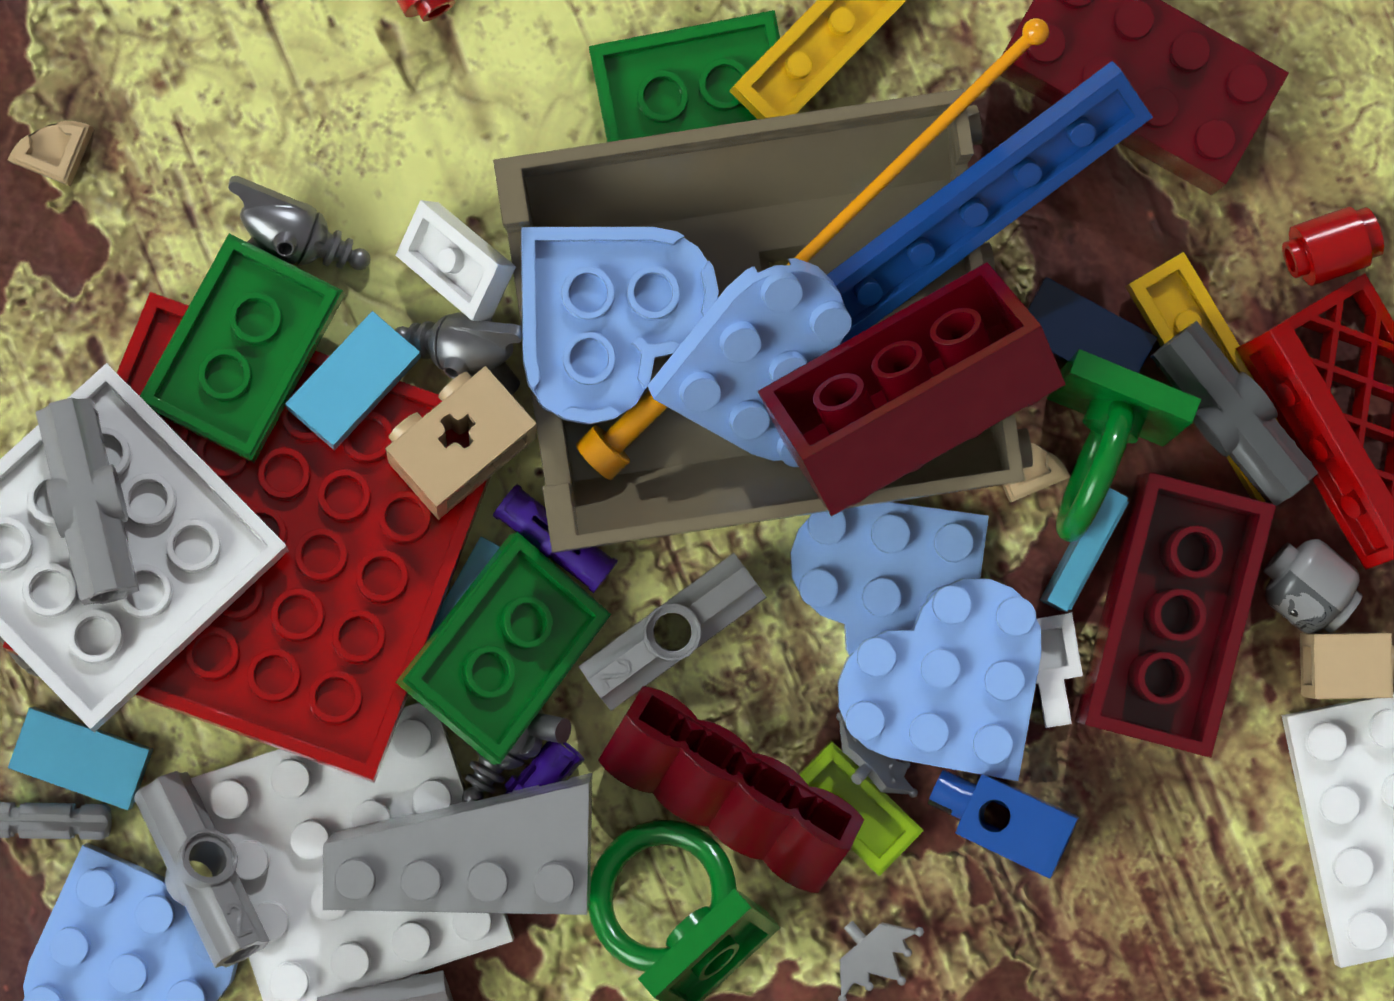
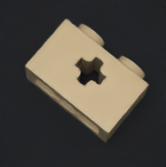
M486 366L474 376H471L468 372H463L455 377L439 393L438 398L442 401L423 418L418 412L408 416L393 429L388 437L392 442L385 448L388 463L438 520L536 439L537 423ZM452 429L460 435L469 429L470 446L463 448L455 442L445 448L447 446L446 431Z

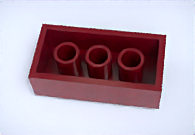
M1033 0L1003 54L1023 35V26L1030 19L1039 18L1046 22L1049 27L1048 38L1040 45H1031L1000 76L1047 103L1054 105L1113 61L1124 73L1153 116V118L1119 143L1206 193L1213 195L1227 184L1289 72L1162 0Z
M986 262L757 392L789 453L829 514L833 516L851 505L860 503L870 494L902 476L920 469L927 462L966 440L977 437L989 427L1021 409L1037 403L1044 396L1066 384L1042 326L989 263Z
M1151 472L1137 475L1074 721L1212 758L1276 505Z

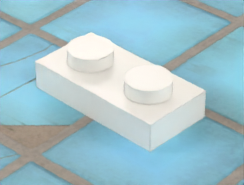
M420 200L395 255L472 321H491L516 268L514 264L439 202Z

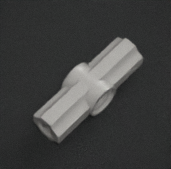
M68 398L49 403L45 408L36 411L51 480L46 481L47 494L57 530L61 538L65 537L70 566L79 599L83 605L105 604L125 599L130 594L140 590L123 523L128 521L126 503L116 469L113 464L109 465L99 413L92 398Z
M732 553L580 664L579 668L599 697L612 711L640 691L642 686L648 685L676 663L690 656L694 650L767 597L735 553ZM667 613H677L684 616L691 626L692 635L689 642L678 650L663 648L654 636V627L657 620Z
M174 771L157 777L150 784L140 788L136 792L134 800L167 867L165 874L167 891L175 901L186 906L214 967L224 966L226 968L264 949L270 940L236 872L238 862L236 847L227 836L216 831L195 786L192 784L188 772L178 773V771ZM194 860L205 864L212 872L213 877L201 876L195 872L190 865V861Z

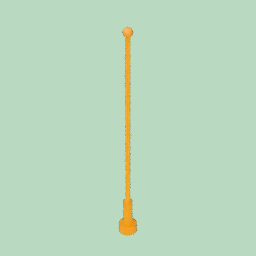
M1039 18L1027 21L1023 26V35L794 258L809 262L1031 45L1044 43L1049 35V27L1046 22ZM648 390L639 399L637 404L628 410L606 432L594 425L576 442V447L584 459L606 479L612 480L630 463V459L624 450L668 407L654 400L650 390Z

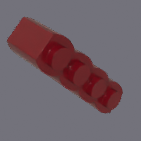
M642 686L598 759L603 768L621 783L638 791L653 793L656 799L674 815L692 824L708 827L727 847L744 856L763 860L779 878L798 889L811 893H819L850 851L864 821L858 811L839 796L824 789L808 786L803 778L786 764L772 757L753 753L742 739L728 729L709 721L697 719L694 713L681 701L668 693L652 687Z

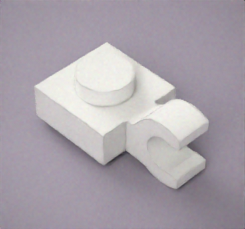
M1072 613L1037 618L1041 628V659L1036 684H1038L1044 725L1045 728L1072 724L1064 679L1083 676Z

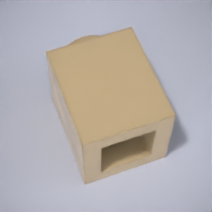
M1300 633L1301 697L1312 699L1393 698L1394 645H1392V633Z

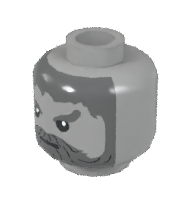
M1319 539L1308 540L1297 548L1287 542L1274 554L1263 570L1271 578L1265 590L1266 602L1303 633H1317L1322 629L1328 633H1333L1350 617L1363 597V594L1357 590L1360 581L1358 570Z

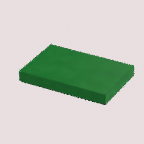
M775 10L589 46L607 142L758 120L729 91L780 39Z
M229 233L140 397L159 416L255 464L286 406L285 403L290 399L345 296L343 290Z
M515 532L507 537L395 683L492 765L500 764L612 614L522 535Z

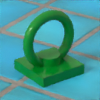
M1081 349L1060 370L1066 385L1051 392L1046 398L1085 414L1082 423L1091 430L1071 473L1057 516V534L1062 540L1067 542H1074L1080 539L1092 524L1113 482L1127 443H1136L1138 438L1141 437L1164 447L1193 423L1201 399Z
M656 820L628 829L614 839L604 850L591 875L588 911L591 924L599 941L618 961L628 967L643 971L644 973L638 980L659 1001H703L781 928L764 908L737 890L733 868L721 846L706 832L685 822ZM669 845L690 852L704 866L711 884L710 907H702L681 921L666 940L667 947H650L635 941L621 928L614 912L613 892L618 875L631 858L647 848Z

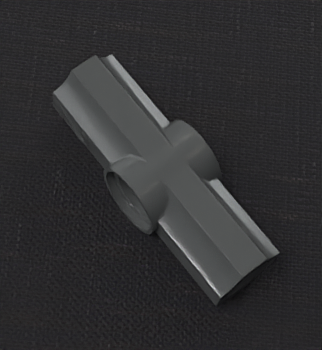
M1197 321L1190 324L1150 356L1173 388L1201 399L1193 420L1196 427L1220 454L1232 458L1267 503L1278 506L1296 494L1318 474L1312 462L1302 453L1296 442L1289 437L1275 419L1278 413L1267 394L1246 373L1237 372Z

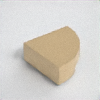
M66 120L45 126L31 135L22 138L16 144L7 160L71 187L94 128L82 122Z
M1031 443L1033 466L1023 468L1025 481L1002 486L1009 502H1013L1070 478L1067 469L1055 455L1041 446Z

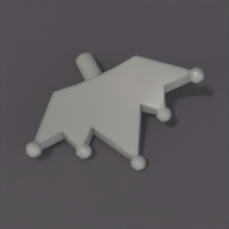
M841 712L837 713L836 718L840 724L842 752L859 766L851 776L852 782L860 785L868 776L880 792L909 794L912 798L917 797V789L913 788L904 778L906 770L910 767V761L903 760L898 762L896 759L867 749L849 733Z
M851 921L844 927L857 945L840 959L841 995L838 997V1001H847L846 995L854 983L864 986L867 991L873 990L874 986L870 982V974L897 980L900 986L905 985L906 979L901 976L895 952L903 953L905 957H910L912 951L908 948L904 939L914 934L918 937L923 936V928L917 927L913 930L882 922L866 936L854 921Z

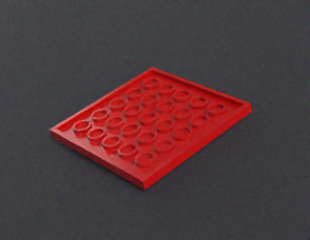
M153 292L149 293L117 370V374L139 396L189 305ZM318 351L314 352L291 397L326 361L329 355ZM399 381L335 451L288 411L285 406L255 464L159 416L287 545L289 551L140 689L134 697L375 783L408 697V693L395 682L431 636L490 480L488 478L438 520L388 463L385 448L392 443L388 438L390 433L398 424L413 413L418 412L423 418L442 402L438 398L439 394ZM452 429L446 431L447 446L445 448L455 442L463 448L470 446L469 429L460 435ZM4 642L3 648L5 650L17 654L6 642Z

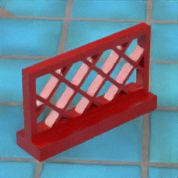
M1366 273L1235 349L1254 381L1262 388L1275 406L1278 413L1276 419L1281 427L1296 442L1298 448L1318 471V474L1312 480L1366 570L1394 560V387L1373 380L1377 354L1390 358L1394 365V321ZM1352 295L1366 317L1364 333L1341 325L1344 300ZM1327 311L1325 319L1318 316ZM1303 326L1323 334L1319 360L1309 356L1295 329ZM1338 340L1361 348L1358 374L1335 366ZM1332 381L1355 389L1352 416L1343 413L1331 393ZM1371 395L1393 402L1390 429L1367 421ZM1365 436L1388 444L1384 471L1375 468L1363 448Z

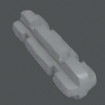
M0 802V838L14 837L15 833H18L19 838L71 839L75 838L76 834H79L80 839L102 840L110 835L112 815L110 806L106 804H85L77 808L75 803L20 804V807H16L15 802Z

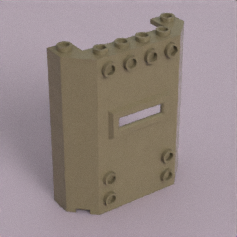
M964 88L493 159L502 223L508 234L512 264L516 266L513 274L521 326L522 227H657L678 231L684 235L683 238L698 246L706 260L710 261L713 265L719 297L726 287L745 270L755 267L757 272H761L770 267L769 262L794 258L965 92ZM977 105L968 106L808 263L818 266L827 275L968 169V162L974 155L973 145L982 144V126ZM990 242L983 243L879 322L986 262L995 270ZM672 355L654 359L651 380ZM648 387L644 390L641 397L649 390ZM531 390L545 486H542L553 553L828 512L799 467L788 466L782 460L772 461L752 455L670 408H667L624 450L630 459V463L612 480H608L584 459L576 447V442L594 425L606 432L627 411L614 420L590 425L566 421L554 413L544 410L538 404L536 396ZM1011 415L984 430L977 437L966 440L927 462L920 469L902 476L870 494L860 503L851 505L846 509L1025 481L1023 468L1033 466L1032 447L1027 428L1017 429L1015 415Z

